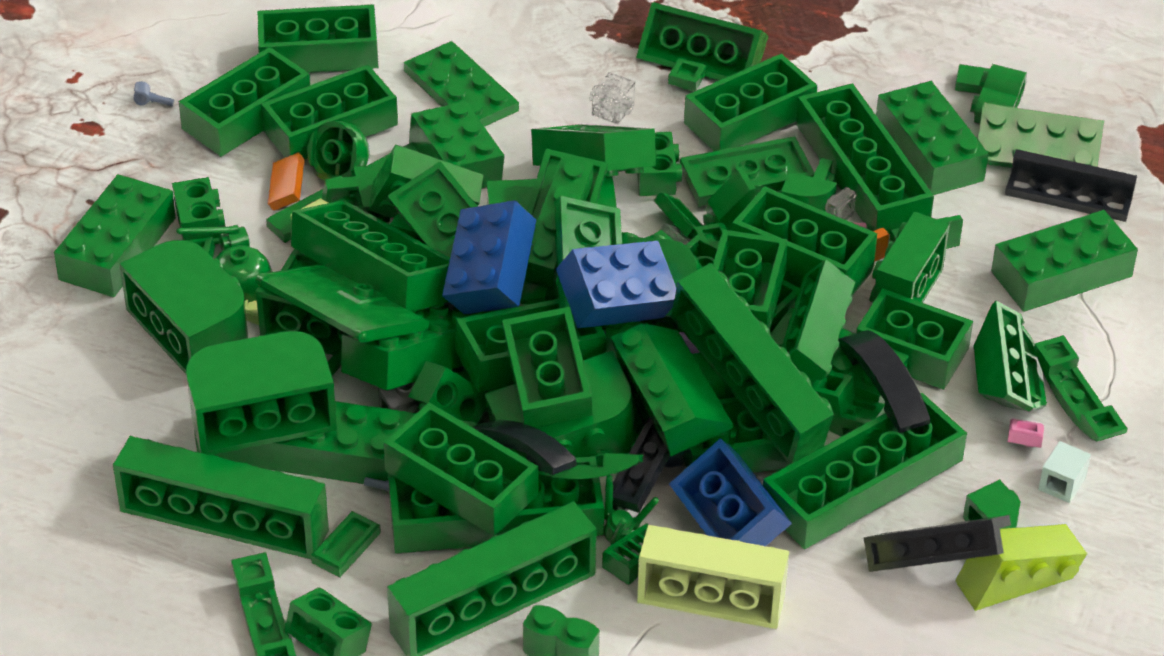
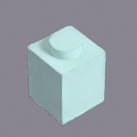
M1059 441L1042 468L1038 490L1070 503L1087 476L1091 454Z

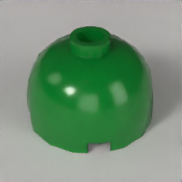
M343 121L324 122L321 124L323 126L318 131H314L310 136L307 147L308 161L310 166L315 167V170L319 173L316 175L320 179H331L337 176L351 177L353 166L366 167L370 156L369 144L366 136L357 126Z
M235 246L220 252L216 258L221 262L224 270L231 277L234 276L239 281L244 293V301L248 300V303L256 301V289L260 287L255 283L257 275L272 272L268 259L258 249L249 246Z

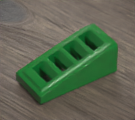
M648 523L613 543L602 552V568L628 585L638 578L639 555L631 550H635L638 553L641 552L642 546L639 543L643 544Z

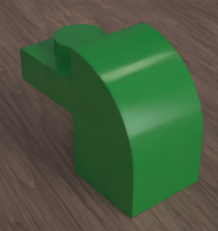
M821 158L813 177L789 172L781 193L829 213L835 206L837 182H835L836 174L832 173L833 160Z
M353 166L351 177L337 176L325 179L322 193L324 201L332 203L345 200L384 222H390L391 217L369 210L372 185L378 172L366 167Z
M830 371L823 380H816L812 383V387L820 397H824L832 407L834 416L829 431L842 437L849 429L855 430L885 413L884 403L856 396L854 379L851 375Z

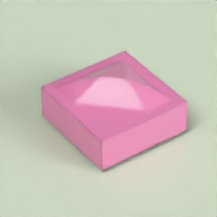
M1011 419L1007 442L1022 444L1026 447L1041 448L1044 425L1042 423Z

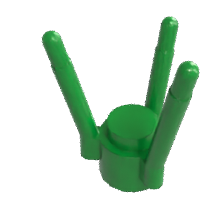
M244 226L188 227L176 230L178 234L189 235L221 234L218 238H213L215 245L220 244L222 251L235 246L250 247L249 237Z
M607 475L605 484L604 519L606 523L604 526V537L612 545L630 534L633 530L638 529L641 522L659 502V499L653 497L636 517H632L625 510L614 511L612 475Z

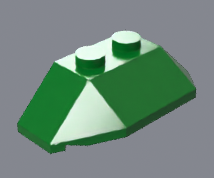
M996 300L992 303L973 345L978 393L1004 407L1027 412L1043 409L1047 405L1043 372L1034 350L1035 344L1032 337L1023 326L1025 321L1021 313Z

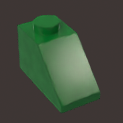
M744 169L737 170L707 200V212L703 215L704 225L723 222L727 230H732V222L755 197L756 188Z
M999 479L966 495L963 519L971 521L1009 515L1011 526L1000 529L1017 528L1021 501L1017 494Z

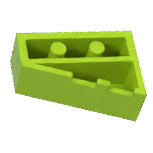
M1067 524L1000 529L1004 553L966 559L955 582L973 609L977 611L1073 579L1078 573L1087 552Z

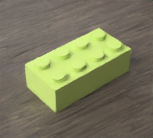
M648 525L639 555L637 603L777 629L785 599L789 551L744 543L738 540L685 532L668 527Z

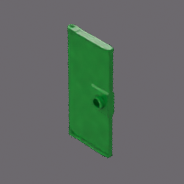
M319 264L261 273L255 279V283L260 287L266 288L354 337V339L361 343L422 332L429 328V320L388 300L384 294L374 290L373 285L366 283L358 284L328 268L326 265Z

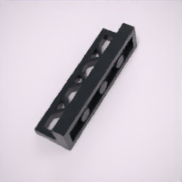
M1016 149L1005 195L1088 214L1105 210L1112 219L1126 222L1134 195L1137 175ZM1018 181L1027 183L1031 187L1021 188L1014 185ZM1046 190H1059L1061 194H1049ZM1086 196L1089 197L1091 201H1080L1076 197ZM1113 202L1124 206L1123 210L1109 207L1107 204Z
M648 418L629 454L643 455V462L623 472H619L613 481L614 511L631 510L639 513L670 457L650 418Z
M1005 515L863 537L869 572L1003 554L1000 528L1011 526L1010 517Z

